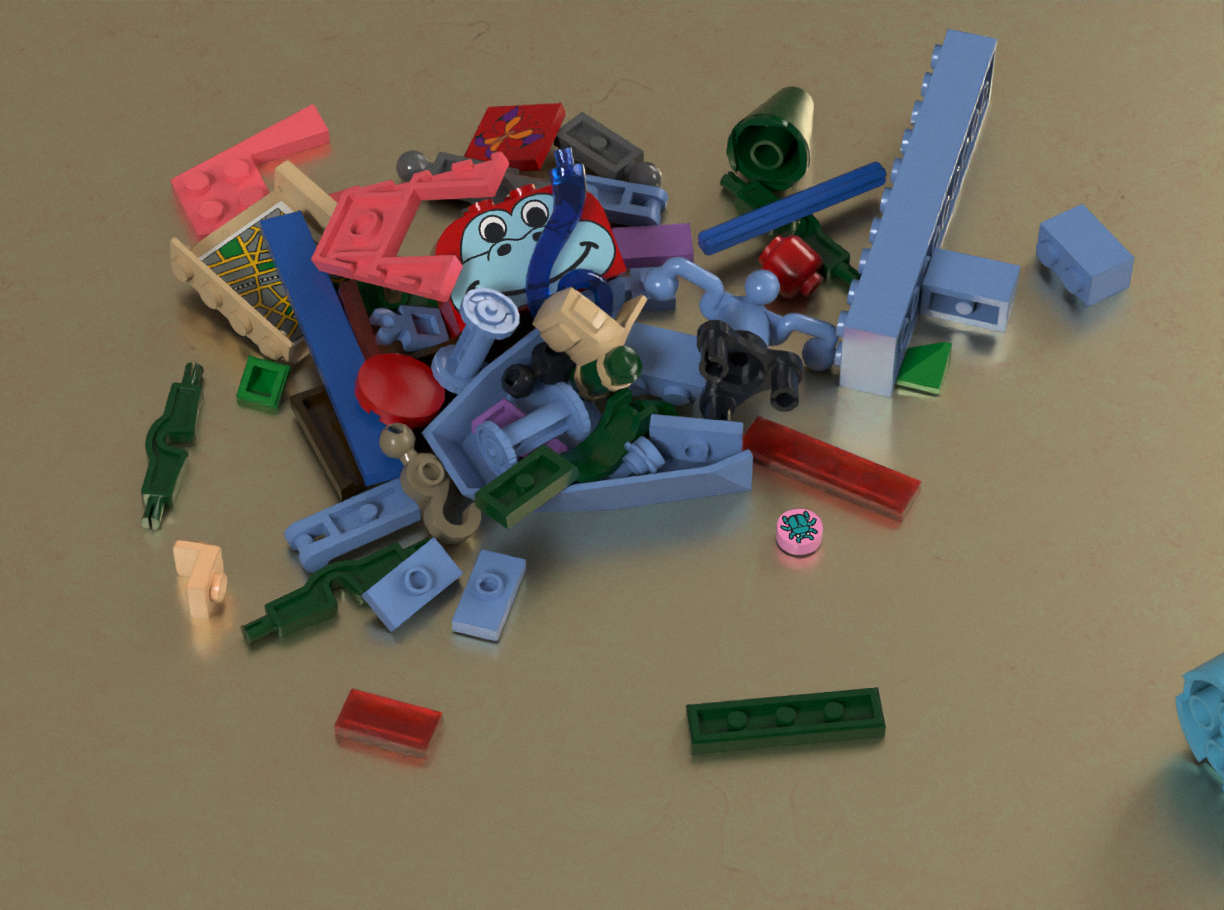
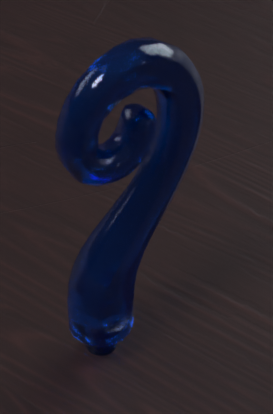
M571 147L554 150L557 168L549 170L553 194V211L535 245L526 274V298L534 319L544 301L550 297L549 278L552 267L576 228L586 202L587 186L584 164H574ZM578 268L569 271L559 280L556 292L570 287L576 291L580 288H587L594 295L595 305L612 317L614 296L610 285L602 275L590 269Z

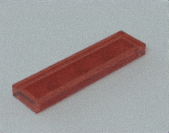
M759 415L743 436L742 452L749 449L753 455V463L902 523L921 492L922 481Z

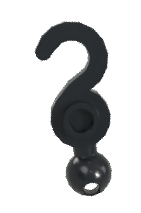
M544 341L533 348L529 366L518 363L512 364L504 370L501 377L502 389L515 399L526 398L534 391L538 380L549 385L567 382L570 380L571 373L577 367V364L570 359L567 353L564 351H554Z

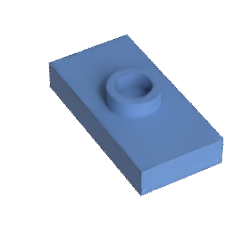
M651 414L649 441L656 447L663 458L717 463L742 452L743 422Z
M433 537L361 596L389 631L392 632L464 573Z
M481 549L453 616L452 631L498 642L525 574L526 559Z

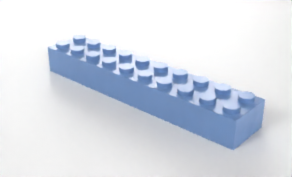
M948 29L943 45L936 44L931 59V69L934 70L933 73H925L921 88V97H924L923 101H915L911 116V125H914L913 130L906 128L901 144V154H904L903 159L895 158L890 177V183H893V187H885L880 203V213H883L882 218L875 217L872 222L869 243H872L871 249L863 248L858 267V274H862L860 280L852 279L847 298V305H851L849 312L842 310L838 319L836 337H841L843 340H840L837 345L834 366L840 368L839 386L892 397L896 378L920 312L922 284L934 248L941 249L990 102L997 46L996 38Z

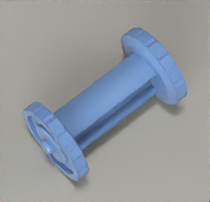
M475 288V290L467 292L460 304L461 318L466 325L456 345H447L440 348L432 360L431 370L433 371L434 378L443 388L458 395L488 366L485 358L494 340L510 337L519 324L520 314L518 313L517 306L509 297L499 291L490 288Z
M558 382L551 386L548 390L549 404L502 429L492 421H485L477 426L475 430L477 445L485 462L497 476L518 463V457L564 432L574 440H581L589 435L591 423L588 412L579 395L571 386L565 382Z

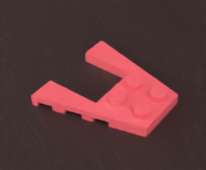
M314 104L170 180L172 193L197 242H200L270 193L256 165L330 143L329 130ZM357 185L328 195L338 203L343 192L360 188V186Z
M500 151L492 153V160L474 164L471 159L453 163L452 171L432 175L429 170L414 173L410 182L396 185L391 179L343 192L311 261L322 272L441 302H448L463 268V265L455 255L396 257L422 200L495 197L509 166V161Z

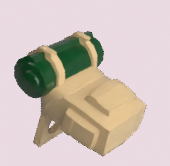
M572 287L556 292L546 299L539 309L532 324L541 332V338L551 349L556 352L564 351L577 364V367L571 373L570 381L573 390H575L582 401L592 402L596 399H601L612 391L615 392L619 389L627 388L640 377L643 367L641 359L632 348L624 344L631 327L648 299L643 294L625 302L614 319Z

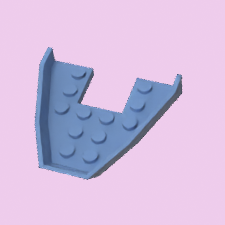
M619 277L581 292V294L614 319L625 303V282ZM537 328L486 366L421 432L463 496L475 500L474 493L498 477L489 468L479 450L476 435L472 433L471 421L504 397L526 415L549 404L548 390L553 385L545 384L538 380L534 391L528 397L515 399L502 389L501 384L502 374L508 366L518 363L530 365L533 348L537 344L544 342L540 336L541 332ZM570 380L565 382L566 384L572 387ZM582 401L591 423L590 435L599 423L602 414L593 401ZM564 432L556 438L567 445L568 451L585 441L588 436L581 440H574ZM747 449L717 463L663 458L665 464L657 470V473L635 476L625 463H622L611 475L597 482L581 484L576 480L533 512L615 510L752 491L753 455Z

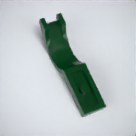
M628 388L621 389L608 398L605 411L599 423L585 441L574 449L560 454L543 444L475 492V506L508 530L576 480L581 484L597 482L611 475L624 463L623 457L628 453V450L624 447L625 443L628 441L632 444L640 436L646 434L649 430L651 414L658 415V408L650 404L638 412L628 405L632 400V391Z

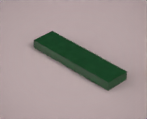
M878 687L686 705V721L691 754L885 737L886 731Z

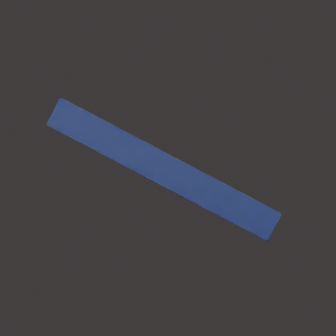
M297 211L260 220L261 235L365 485L370 486L400 478L404 465L399 459L386 456L379 446L381 431L387 425L380 422L381 416L375 414L372 410L368 414L360 406L354 394V382L365 359L328 273L319 271L311 261L316 245L302 212Z

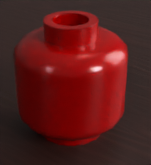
M780 235L777 236L764 249L758 259V262L762 264L760 270H768L776 275L780 283L779 294L787 300H792L801 293L805 297H809L816 291L824 279L819 274L822 269L823 258L796 235H790L786 238Z

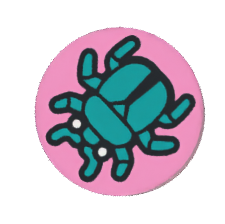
M792 509L779 517L776 525V540L783 550L795 555H805L815 551L820 546L823 535V523L814 512L806 509Z

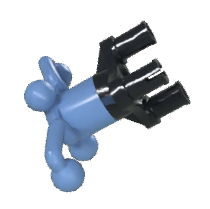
M682 257L668 259L662 266L652 268L645 276L643 281L644 289L647 295L656 301L670 300L676 295L679 287L677 275L705 290L701 297L699 308L702 315L709 321L704 322L697 330V348L701 353L699 372L706 379L699 402L703 419L731 421V416L740 404L751 396L771 389L770 404L774 409L781 412L792 411L799 405L798 388L803 378L802 359L805 365L814 371L827 370L834 364L835 346L839 337H836V327L834 325L801 313H790L782 317L765 308L764 304L775 300L780 290V283L776 275L771 271L763 269L753 271L747 277L744 284L746 296H735L724 291V285L716 275ZM794 330L814 337L804 344L801 352L802 359L790 351L769 349V346L783 344Z

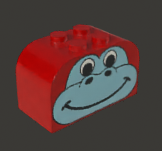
M534 183L510 191V196L504 198V202L494 205L493 199L490 198L467 207L468 211L463 213V217L452 222L444 230L429 255H455L463 265L448 302L436 300L450 338L460 337L466 325L461 318L460 304L467 292L475 290V288H490L503 293L513 301L518 308V313L522 315L539 310L544 301L556 292L572 287L581 293L619 278L626 273L627 269L606 213L597 198L586 189L574 184L557 183L536 190Z

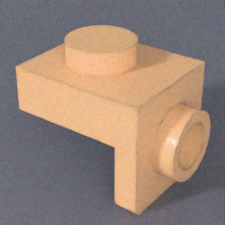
M176 540L173 546V554L177 574L190 577L186 591L191 616L210 619L215 602H221L226 591L227 578L224 573L220 546L210 545L202 541Z

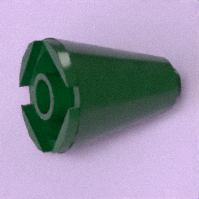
M798 87L782 88L734 126L727 140L726 154L734 172L737 174L739 170L749 179L747 184L758 181L771 192L783 191L791 188L795 182L804 176L809 167L814 118V102L811 96Z

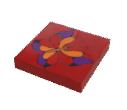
M562 103L488 107L463 157L487 162L492 160V153L502 151L509 161L508 167L520 169V172L540 171L563 123L566 111Z

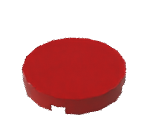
M387 353L377 354L369 358L359 369L354 382V394L360 406L368 414L372 410L375 414L381 416L379 421L386 425L398 422L406 424L410 429L423 428L431 423L432 418L438 416L445 401V388L434 378L431 368L425 363L406 355Z

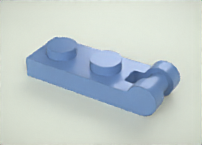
M553 169L549 182L552 184L569 183L586 189L600 202L608 221L635 227L660 225L662 220L660 213L665 210L669 199L666 191L659 187Z
M396 478L294 522L286 529L284 537L291 549L300 552L298 559L307 572L313 573L325 567L329 560L421 520V511L416 501L404 492L400 484V478ZM323 534L325 535V538L320 539L316 542L314 541L316 537Z

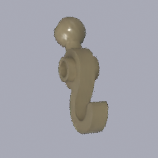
M397 422L387 425L381 431L379 446L386 456L399 459L404 465L400 474V484L404 492L411 499L426 503L423 516L429 533L437 540L446 544H458L467 540L479 528L482 518L481 510L475 506V503H472L463 511L461 525L449 523L443 515V507L449 490L450 479L448 472L437 456L427 453L418 454L414 449V433L406 424Z

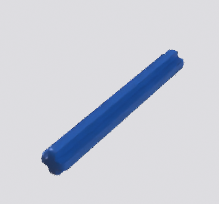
M876 161L703 230L698 234V246L707 256L716 254L880 187L886 183V170Z

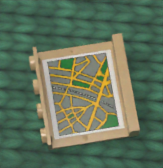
M287 159L275 168L274 190L200 242L190 248L188 245L184 246L175 237L171 239L169 263L172 268L171 270L178 280L184 283L188 282L198 291L200 297L209 308L219 310L229 319L231 326L239 335H246L259 347L260 352L268 361L290 366L292 371L312 357L261 235L259 221L301 211L317 247L338 203ZM328 273L332 283L362 282ZM384 287L385 300L389 301L401 291ZM348 319L351 327L362 320Z

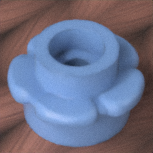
M640 436L632 444L627 441L624 445L628 453L623 457V461L635 476L657 473V470L665 464L663 457L656 447L643 436Z

